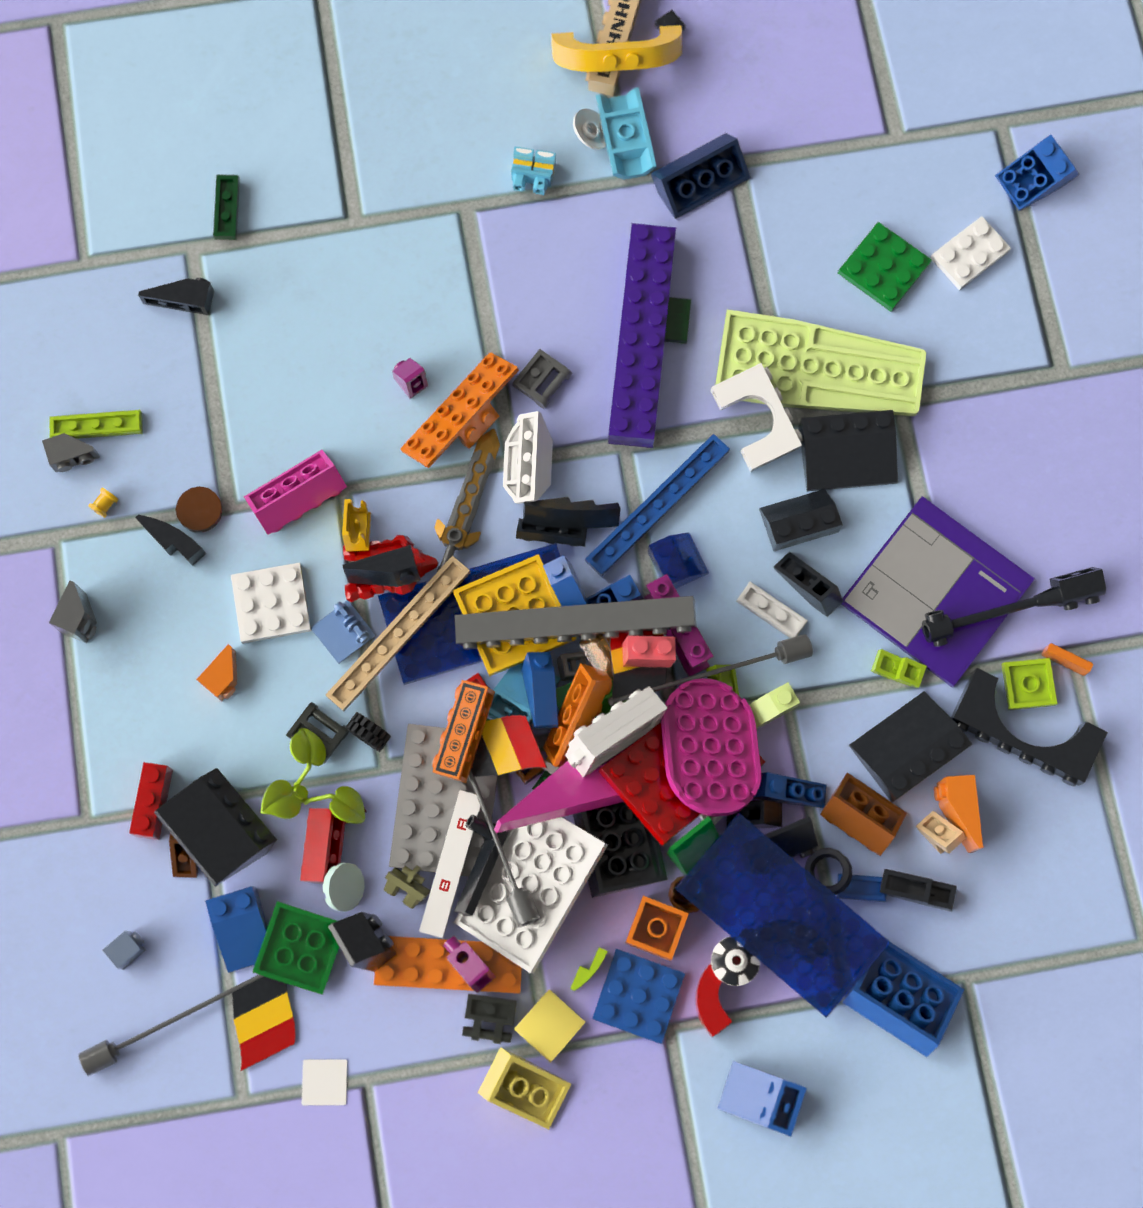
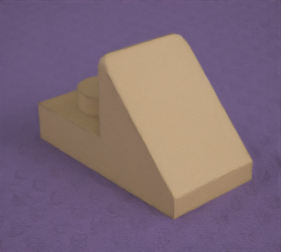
M934 811L916 825L920 833L941 854L944 851L948 854L951 853L966 839L963 831Z

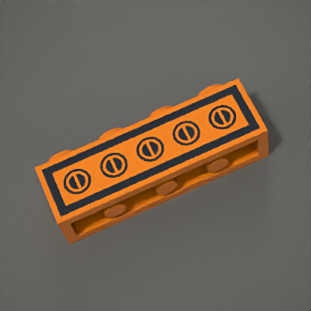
M465 680L461 681V684L455 691L456 700L454 706L448 713L446 731L442 733L440 738L441 746L439 753L433 759V773L467 783L495 695L494 690L487 686Z

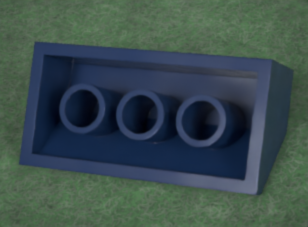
M727 133L651 173L659 196L675 219L751 178L738 139Z

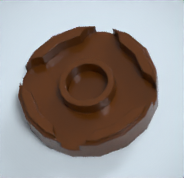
M200 486L190 488L183 492L177 500L175 508L177 518L183 527L192 532L209 531L218 524L222 517V502L217 494L209 488Z

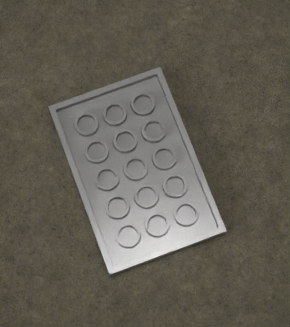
M408 724L389 867L403 869L404 866H407L413 870L418 865L421 867L420 871L436 872L459 791L462 790L476 794L469 776L467 783H463L432 772L433 759L439 753L441 746L440 738L442 733L446 731V728ZM498 776L475 777L492 820ZM480 807L478 817L486 821L483 810ZM474 831L461 876L470 875L486 839Z

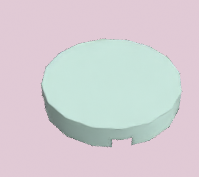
M341 862L329 869L324 879L323 893H326L327 899L325 901L331 909L342 912L350 911L359 904L363 897L365 888L364 877L356 865Z

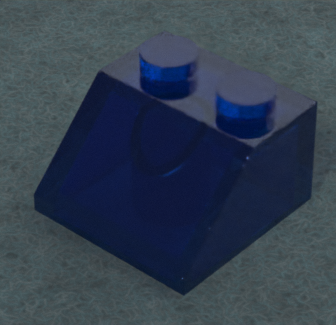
M689 532L669 535L648 545L647 553L659 577L667 574L675 589L709 574Z

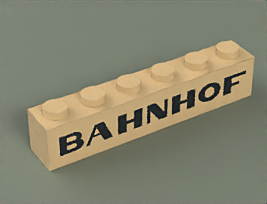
M608 0L610 9L609 12L605 11L602 24L605 26L603 30H599L597 43L630 42L642 0ZM621 70L587 72L585 81H588V90L614 96Z

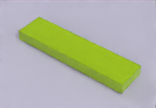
M130 410L49 416L50 438L63 433L76 439L143 434L142 411Z

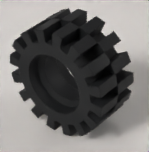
M358 712L354 714L345 727L354 736L378 752H381L391 738L390 734Z

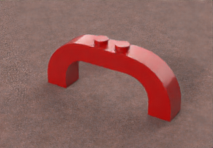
M793 920L767 922L751 932L746 929L738 935L750 940L756 946L758 952L772 942L788 943L799 951L807 964L830 948L815 930ZM734 956L732 963L739 965L741 963L740 957ZM711 963L705 968L699 978L695 993V1005L701 1024L710 1037H714L731 1024L732 1021L720 1005L718 994L722 981L713 972Z

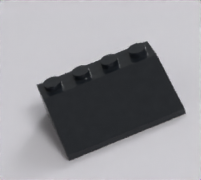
M893 410L801 418L798 427L803 441H801L806 491L898 483L896 428Z
M923 691L849 744V747L893 803L970 747L972 743L958 724Z
M218 768L199 777L154 812L214 886L219 885L265 856L277 841L276 837Z
M625 802L573 814L576 826L608 845L588 879L592 898L668 880L659 842Z

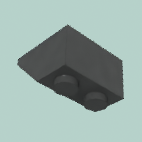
M69 580L49 624L62 634L87 644L88 640L96 632L97 627L95 625L97 622L87 594L75 582Z

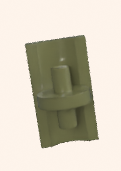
M418 865L413 870L407 866H404L402 871L393 868L385 877L387 882L384 891L391 896H396L401 888L407 892L403 903L411 909L416 907L420 901H423L431 890L422 885L425 878L419 875L421 867Z

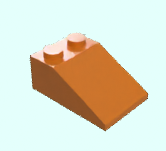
M975 775L946 776L937 782V786L934 787L935 801H939V807L948 822L963 831L966 839L962 844L968 853H973L983 848Z

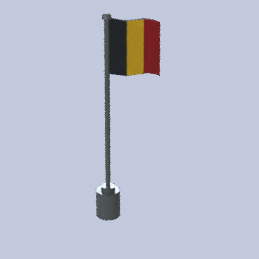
M653 631L643 632V636H664V634L653 635ZM621 633L619 638H610L609 647L613 670L612 697L608 699V704L614 706V703L628 700L629 696L638 689L643 691L650 686L656 692L690 680L701 679L774 657L782 661L783 664L805 659L813 654L812 644L809 637L803 634L779 641L774 653L666 683L667 668L623 667L622 644L626 637L629 636V633Z
M522 715L504 716L486 721L469 773L475 793L513 887L507 902L518 928L538 921L540 915L530 890L517 887L475 777L500 776L528 768H547L528 719Z
M257 975L117 1046L114 1042L109 1043L108 1040H105L79 1053L78 1057L82 1068L90 1076L116 1063V1057L119 1056L118 1050L232 994L233 1020L241 1049L242 1071L295 1044V1021L287 992V983Z

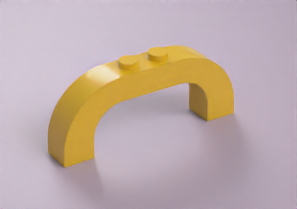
M681 25L659 27V36L650 40L600 44L579 42L574 38L573 32L551 33L553 60L558 65L575 71L603 72L655 68L676 61L682 54Z

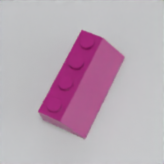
M320 450L247 494L244 498L267 535L280 531L287 523L298 520L310 509L319 507L328 498L339 495L347 486L335 465L325 452Z

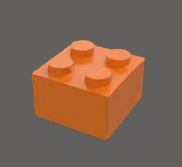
M643 896L625 944L671 961L689 913Z

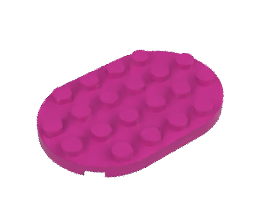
M703 678L681 684L665 702L667 710L661 718L666 776L675 795L692 810L708 816H727L743 809L756 795L760 786L761 765L756 723L748 702L744 698L741 699L732 690L731 686L718 680Z

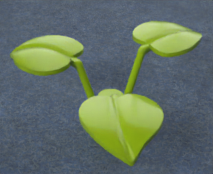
M305 728L299 729L290 741V752L297 762L301 764L307 763V766L293 787L286 780H276L269 785L262 800L261 813L283 819H292L299 814L302 803L307 805L310 802L330 798L333 800L330 802L329 808L338 819L352 824L363 823L365 820L364 804L359 793L351 787L341 786L336 789L335 795L330 793L308 798V790L305 786L301 785V782L310 771L312 765L321 766L324 763L326 749L322 740L315 733Z

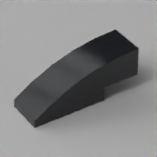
M143 515L135 517L170 556L178 550L193 566L206 554L202 547L178 528L152 517Z
M884 869L880 893L952 912L957 886L933 881V879Z

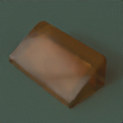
M595 635L596 639L582 641L580 647L591 666L607 672L613 680L610 647L604 636Z

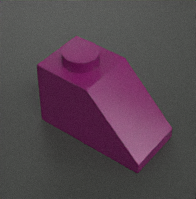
M411 358L406 361H400L392 370L395 381L410 399L428 386L425 370Z

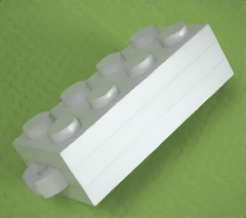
M650 686L643 691L640 689L636 690L629 696V700L624 703L622 701L618 702L611 708V712L606 715L604 713L598 715L592 721L593 724L588 727L584 725L574 733L575 738L568 744L570 747L565 755L569 759L567 761L584 778L656 727L667 710L666 705Z

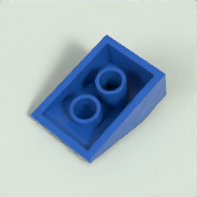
M250 886L205 900L210 922L228 973L255 965L268 928L257 888Z

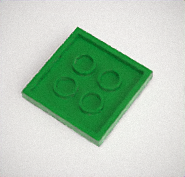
M877 222L840 267L837 274L892 312L930 265L932 259L883 224Z
M277 901L252 973L323 995L339 949V945L328 927L336 922V920Z

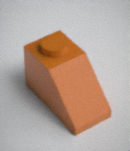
M229 644L196 679L221 702L224 698L228 699L233 695L237 685L236 651Z

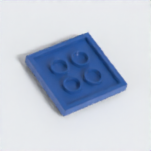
M616 949L592 1019L662 1044L685 973Z

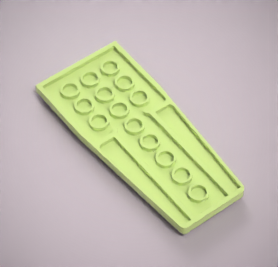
M727 309L715 385L762 363L764 368L768 367L773 379L770 381L773 387H777L782 395L783 400L780 402L783 407L860 413L893 410L894 415L916 416L920 408L926 351L916 347L799 320ZM757 399L742 400L746 402L765 404Z

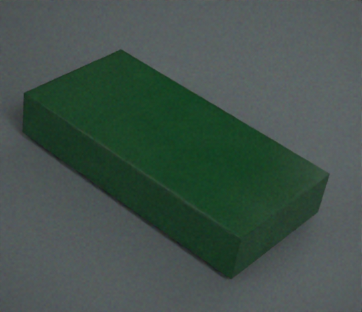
M669 297L664 342L687 344L691 299Z

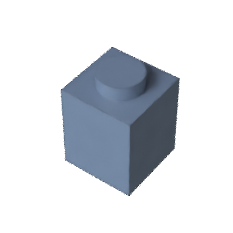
M125 930L106 946L103 952L117 969L123 970L145 952L146 949L142 946L144 940L137 932L132 933Z

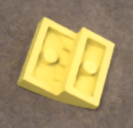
M549 989L514 1030L551 1063L586 1022Z

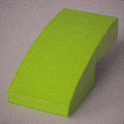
M880 649L875 657L871 672L893 681L919 688L927 666L910 658H901Z
M598 948L589 970L582 966L579 967L570 990L576 991L595 974L608 952L607 950Z

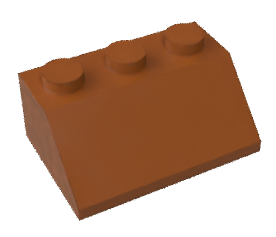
M847 772L820 815L829 823L843 830L849 837L856 839L865 845L867 849L881 856L895 838L907 812Z

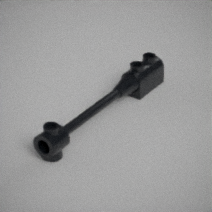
M1090 567L1049 579L1051 588L1033 596V598L953 620L944 614L943 610L928 612L925 614L926 620L922 621L924 637L928 643L933 642L934 646H943L948 644L947 638L952 637L954 629L1035 606H1064V610H1072L1078 608L1079 601L1085 600L1086 604L1100 602L1099 596L1106 593L1103 570Z

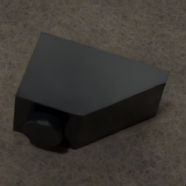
M768 800L750 801L740 811L727 815V827H782V803Z

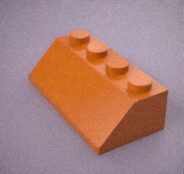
M580 663L558 713V726L551 728L543 746L553 766L561 767L569 760L565 755L570 747L568 744L575 738L574 733L584 725L586 727L590 726L595 717L600 714L602 701L605 695L609 694L612 687V679L607 672Z

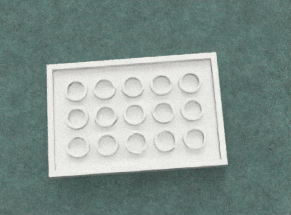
M563 817L510 830L502 847L517 887L530 890L540 919L528 926L517 927L507 902L513 887L499 854L474 915L462 916L458 914L453 923L529 973L534 974L608 845Z

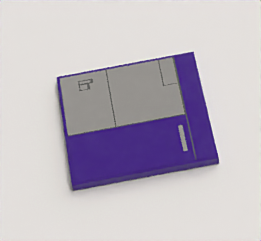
M921 496L842 598L844 602L841 605L917 662L927 666L926 668L953 688L1008 614L954 629L953 636L947 638L948 644L943 646H934L933 642L928 643L922 631V621L926 620L925 614L943 610L944 614L953 620L1018 602L1035 578Z

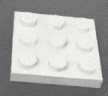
M300 562L231 575L240 641L242 644L311 631Z

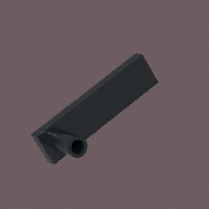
M472 814L466 821V828L486 839L454 912L462 916L474 915L499 857V851L488 823ZM510 830L497 833L502 847Z

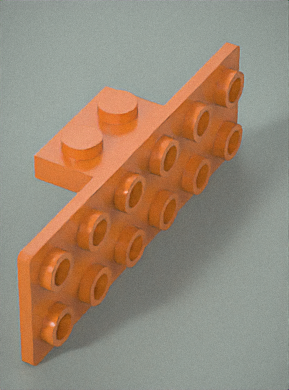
M491 352L488 353L411 438L407 440L400 450L415 461L430 468L457 437L465 447L470 449L499 418L490 401L519 371L518 367Z

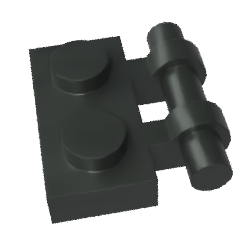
M468 993L465 1019L474 1020L473 1027L463 1026L462 1036L471 1037V1040L479 1041V1039L493 1040V1043L501 1044V1042L511 1043L512 1033L503 1032V1025H514L517 1001ZM482 1021L496 1023L495 1031L481 1029Z

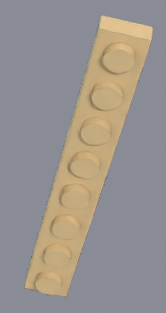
M452 556L327 692L326 697L344 712L453 593L452 590H455L471 573L470 570Z

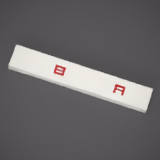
M462 790L459 791L419 932L440 938L444 937L473 831L466 828L465 824L470 815L473 814L478 817L481 807L476 794Z

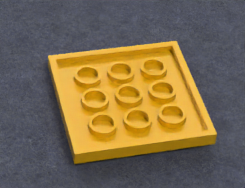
M539 554L452 590L462 614L561 607L546 575ZM556 638L548 639V643L534 644V640L524 641V645L510 646V642L501 643V647L488 648L487 644H479L477 649L490 677L523 663L527 652H549L570 642H557Z

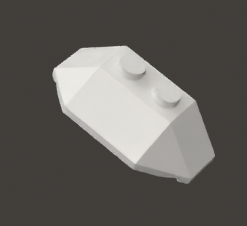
M539 411L519 415L517 423L512 428L505 442L503 487L517 504L537 501L551 485L553 440Z

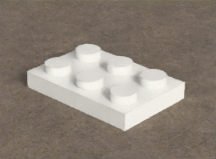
M981 216L934 252L930 259L958 290H961L1006 255L1011 247Z

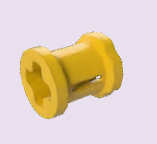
M101 488L100 495L88 507L105 518L107 516L106 512L119 499L108 490Z

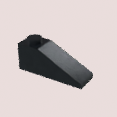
M187 278L139 291L138 296L142 303L146 305L209 315L214 289L211 283L204 278Z
M411 545L342 565L349 583L400 587L421 580Z
M790 551L773 567L811 606L826 617L844 602L838 586Z

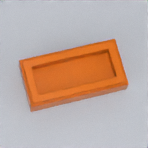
M1052 643L1047 645L1041 654L1083 676L1088 674L1094 665L1092 662Z

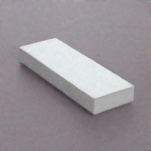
M752 582L748 583L736 601L789 638L798 636L808 621Z

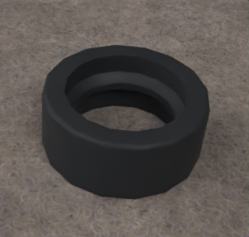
M821 848L813 852L807 859L804 867L805 878L808 884L815 891L824 895H837L843 892L850 885L853 876L852 866L848 858L840 851L832 848ZM831 857L840 862L843 874L838 883L832 886H825L817 881L814 870L820 860Z

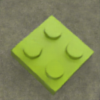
M1050 658L1003 662L1001 664L1008 710L1057 705Z

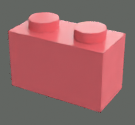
M627 636L622 644L623 667L670 668L676 661L675 637Z

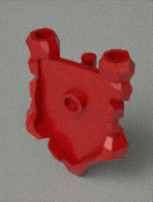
M397 535L393 540L371 541L369 543V550L346 551L345 545L343 546L344 560L353 562L411 545L420 578L437 568L439 564L436 558L423 554L421 550L414 548L413 542L408 536ZM417 582L400 587L348 583L345 585L346 600L354 602L359 598L366 600L374 597V594L384 593L385 590L403 595L411 592Z

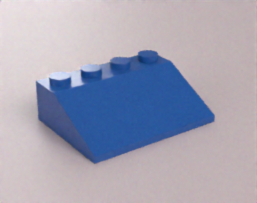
M880 936L852 982L842 1003L925 1057H928L940 1045L965 989Z

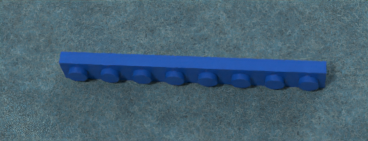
M712 434L585 558V562L602 577L730 451V448L715 434Z

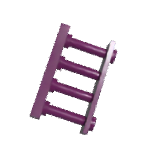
M667 574L646 585L650 593L644 596L645 600L680 597ZM691 628V632L677 633V629L667 630V634L664 635L675 637L676 656L688 677L694 676L710 667L707 660L714 656L698 628Z

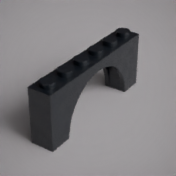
M976 668L971 673L951 716L961 730L975 734V738L981 742H991L997 745V749L1006 754L1013 753L1019 756L1018 759L1026 764L1032 765L1033 763L1041 767L1040 770L1048 775L1053 776L1055 774L1062 777V781L1070 786H1079L1085 783L1108 732L1085 721L1079 725L1069 740L1060 745L1040 747L1025 743L1012 735L998 716L995 706V689L999 678Z

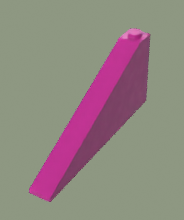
M567 761L501 817L494 830L496 833L624 802L598 772L609 761L584 778Z

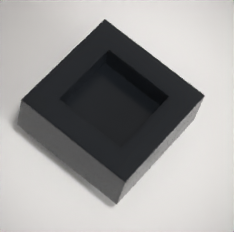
M673 10L655 20V26L658 30L661 26L681 25L682 31L685 30V24Z

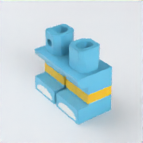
M514 147V158L511 168L513 190L525 191L526 183L534 184V193L545 195L547 187H551L556 166V153L536 150L534 159V149Z

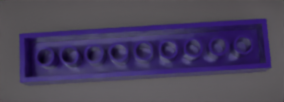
M631 224L608 444L653 448L676 227Z

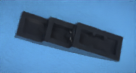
M569 497L537 500L534 502H524L523 522L559 528L619 526L621 508L618 503L596 505L594 500L571 502Z

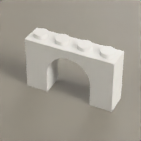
M762 363L712 386L710 390L720 411L745 399H757L765 403L772 412L774 423L770 434L742 448L740 451L750 472L799 449L802 446L801 441H803L797 428L794 429L790 422L793 420L788 408L784 409L780 402L783 398L777 387L774 388L770 381L773 378L768 367L764 368Z

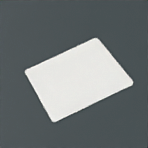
M303 1060L302 1105H346L347 1060Z

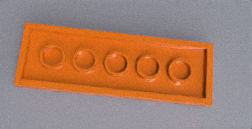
M389 936L394 943L393 949L396 955L378 968L374 975V985L474 991L448 961L447 957L450 953L443 946L448 939ZM459 940V942H460L461 944L466 941V940ZM466 941L496 976L481 991L520 994L522 967L482 941ZM468 957L464 958L462 963H465Z

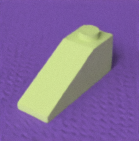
M789 682L749 704L755 718L756 730L798 707L800 701Z

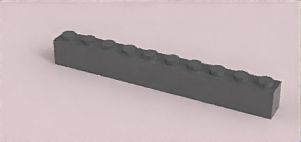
M693 596L455 615L456 644L463 646V649H477L479 644H487L488 648L501 647V643L510 642V646L524 645V641L534 640V644L548 643V639L556 638L557 642H570L572 637H581V640L596 639L595 635H605V638H619L621 633H629V636H643V632L653 631V635L667 634V630L677 629V633L691 632V628H697L695 599Z

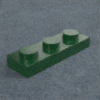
M216 175L214 240H237L239 175Z

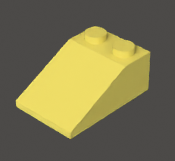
M500 1047L478 1093L487 1101L546 1129H550L571 1083Z

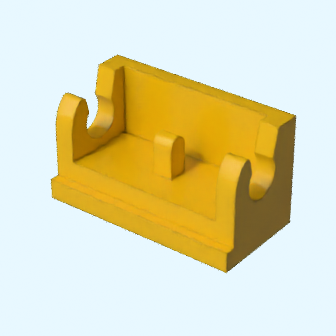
M345 499L342 528L346 551L369 550L371 512H368L365 501L361 500V507L356 508L353 506L351 499Z

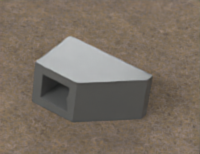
M65 433L42 440L49 465L55 472H66L71 470L73 466L79 464L87 465L92 463L94 459L100 458L93 446Z

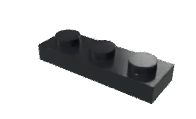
M519 518L516 530V539L541 541L549 544H567L574 547H585L587 528H559L526 524L522 518Z

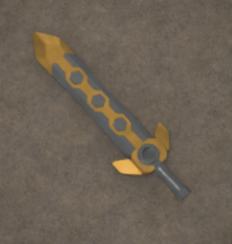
M491 429L477 441L469 463V469L459 496H457L447 528L440 519L436 521L435 531L439 540L446 546L437 572L454 555L455 550H463L464 547L467 549L477 543L480 538V531L469 532L486 481L500 447L495 429Z

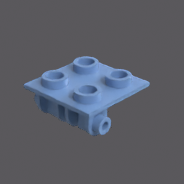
M348 600L344 603L338 602L333 607L335 610L311 627V630L338 664L376 636Z

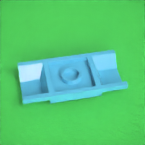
M639 87L632 89L626 95L607 98L601 94L596 95L613 176L626 180L646 176L656 169V161Z

